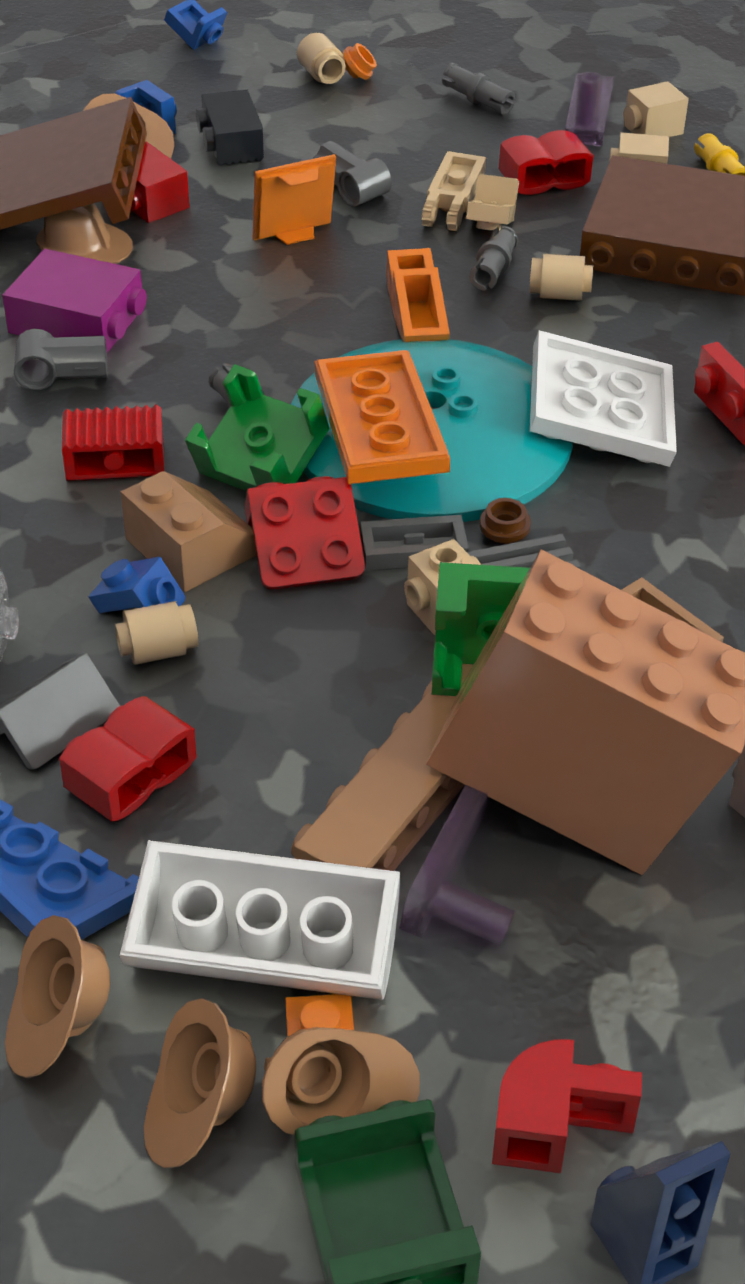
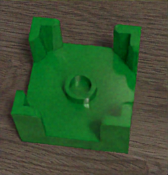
M234 364L223 381V386L231 406L208 440L202 424L196 423L185 439L198 472L244 491L265 483H296L330 429L320 395L299 388L296 393L301 408L263 395L256 373Z
M440 562L431 695H458L461 688L462 664L474 665L530 568Z

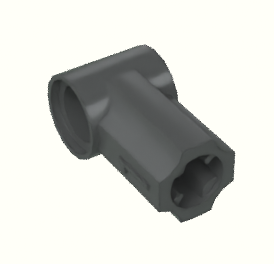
M333 141L322 144L318 153L313 157L315 159L335 154L334 184L338 186L342 199L349 206L354 207L388 193L391 189V175L386 164L381 159L374 158L365 162Z
M42 329L26 330L16 340L15 379L21 386L27 389L41 390L52 385L54 380L107 378L108 366L105 336L54 338L49 332Z

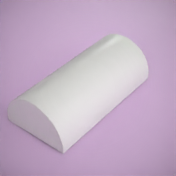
M148 840L120 951V959L124 966L383 1000L387 989L395 940L400 872Z

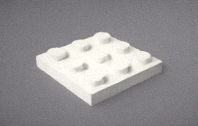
M539 330L533 345L530 431L542 434L550 439H562L589 446L594 450L609 451L633 457L641 462H653L670 467L677 452L672 365Z

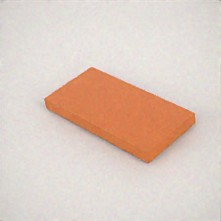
M402 350L314 361L315 377L348 484L450 472V455L409 351Z

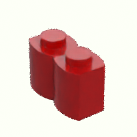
M552 131L539 138L520 135L509 138L500 144L498 169L504 177L518 179V193L535 195L543 193L552 187L569 190L589 183L591 181L594 155L570 131Z
M146 696L133 699L125 705L117 707L110 714L103 727L92 729L68 743L59 758L63 787L110 821L120 820L138 809L155 789L170 784L190 767L197 758L195 728Z

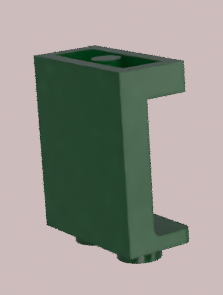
M426 1099L412 1103L398 1100L389 1102L376 1111L349 1117L325 1116L316 1119L308 1126L297 1128L294 1131L295 1166L325 1284H478L481 1250L473 1225L467 1227L463 1225L434 1130L436 1113L431 1100Z

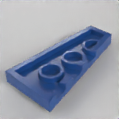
M0 799V911L25 936L28 937L41 920L56 915L69 919L78 930L82 940L130 913L139 879L138 876L132 874L128 879H125L108 869V859L90 849L85 850L82 854L61 843L59 841V832L40 821L37 824L26 823L13 816V806Z

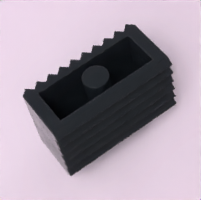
M248 89L202 94V108H196V121L199 133L203 132L206 152L213 151L215 159L220 166L224 163L230 165L232 162L238 164L240 161L246 163L247 160L253 163L255 159L261 161L264 158L263 126Z

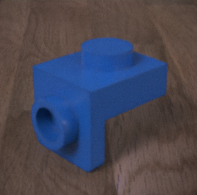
M186 0L168 9L164 21L194 50L206 43L212 44L219 39L224 30L222 25L227 12L221 7L208 14L195 0Z
M148 80L115 92V94L126 98L132 97L133 102L156 113L167 122L173 134L176 133L175 116L177 108L174 97Z
M161 557L129 562L128 559H122L114 562L102 572V581L88 596L98 613L135 607L142 608L176 601L177 605L181 606L185 601V594Z

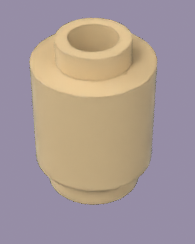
M312 33L300 42L297 49L298 61L316 81L332 84L339 81L344 75L346 69L344 55L324 34Z
M543 254V258H532L529 293L540 294V298L582 301V292H591L593 266L585 265V256Z
M176 601L126 610L123 611L124 622L115 624V634L120 655H131L134 665L186 655V649L198 647L199 645L196 621L190 604L178 606Z

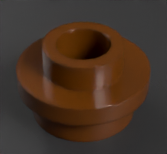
M512 498L495 499L487 505L486 510L481 514V532L487 538L497 543L510 544L524 539L530 532V516L527 513L526 507L518 500Z

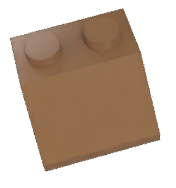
M162 471L120 491L125 538L147 559L161 557L184 593L257 555L253 528L207 489Z

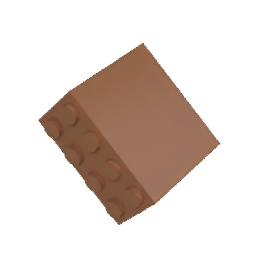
M541 549L464 680L426 765L643 875L742 754L745 744V653Z

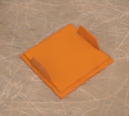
M335 154L255 171L253 240L276 236L286 245L314 239V227L331 223L336 166Z

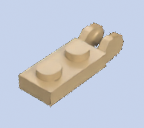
M447 151L427 191V199L421 219L423 226L432 227L437 218L438 208L448 212L446 217L447 229L458 230L462 222L463 212H467L468 202L472 201L475 195L477 177L485 173L486 157Z

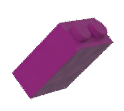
M45 248L2 294L8 333L20 335L26 330L42 329L49 332L54 338L105 336L107 353L118 339H122L126 329L136 316L142 314L147 300L146 291L142 288L141 269Z

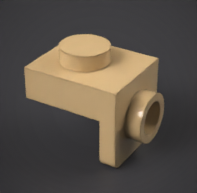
M486 174L479 175L477 177L475 198L468 202L466 219L477 220L476 228L495 230L498 227L499 231L502 224L508 225L513 222L519 186L518 179Z

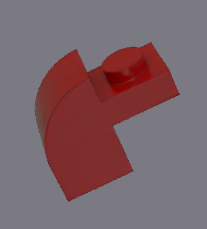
M570 1039L550 1040L526 1049L511 1062L501 1081L492 1164L561 1173L568 1125L634 1133L641 1100L642 1072L621 1070L617 1066L606 1063H598L591 1066L574 1064V1040Z

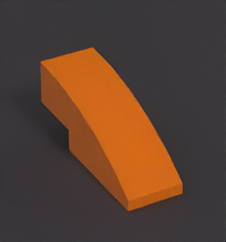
M431 248L387 250L386 280L395 322L403 342L449 340L450 332L438 267H434Z

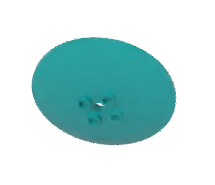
M402 339L368 345L339 356L347 357L402 350L409 351L431 407H437L432 409V412L450 455V472L351 484L354 505L358 510L388 519L461 515L463 522L479 520L487 505L495 499L512 498L520 501L522 504L533 500L557 480L569 461L573 442L562 439H550L542 434L530 431L532 366L519 358L487 346L451 339L403 342ZM314 372L300 388L320 395L330 429L303 472L309 479L321 476L333 478L346 477ZM296 393L291 405L301 408Z

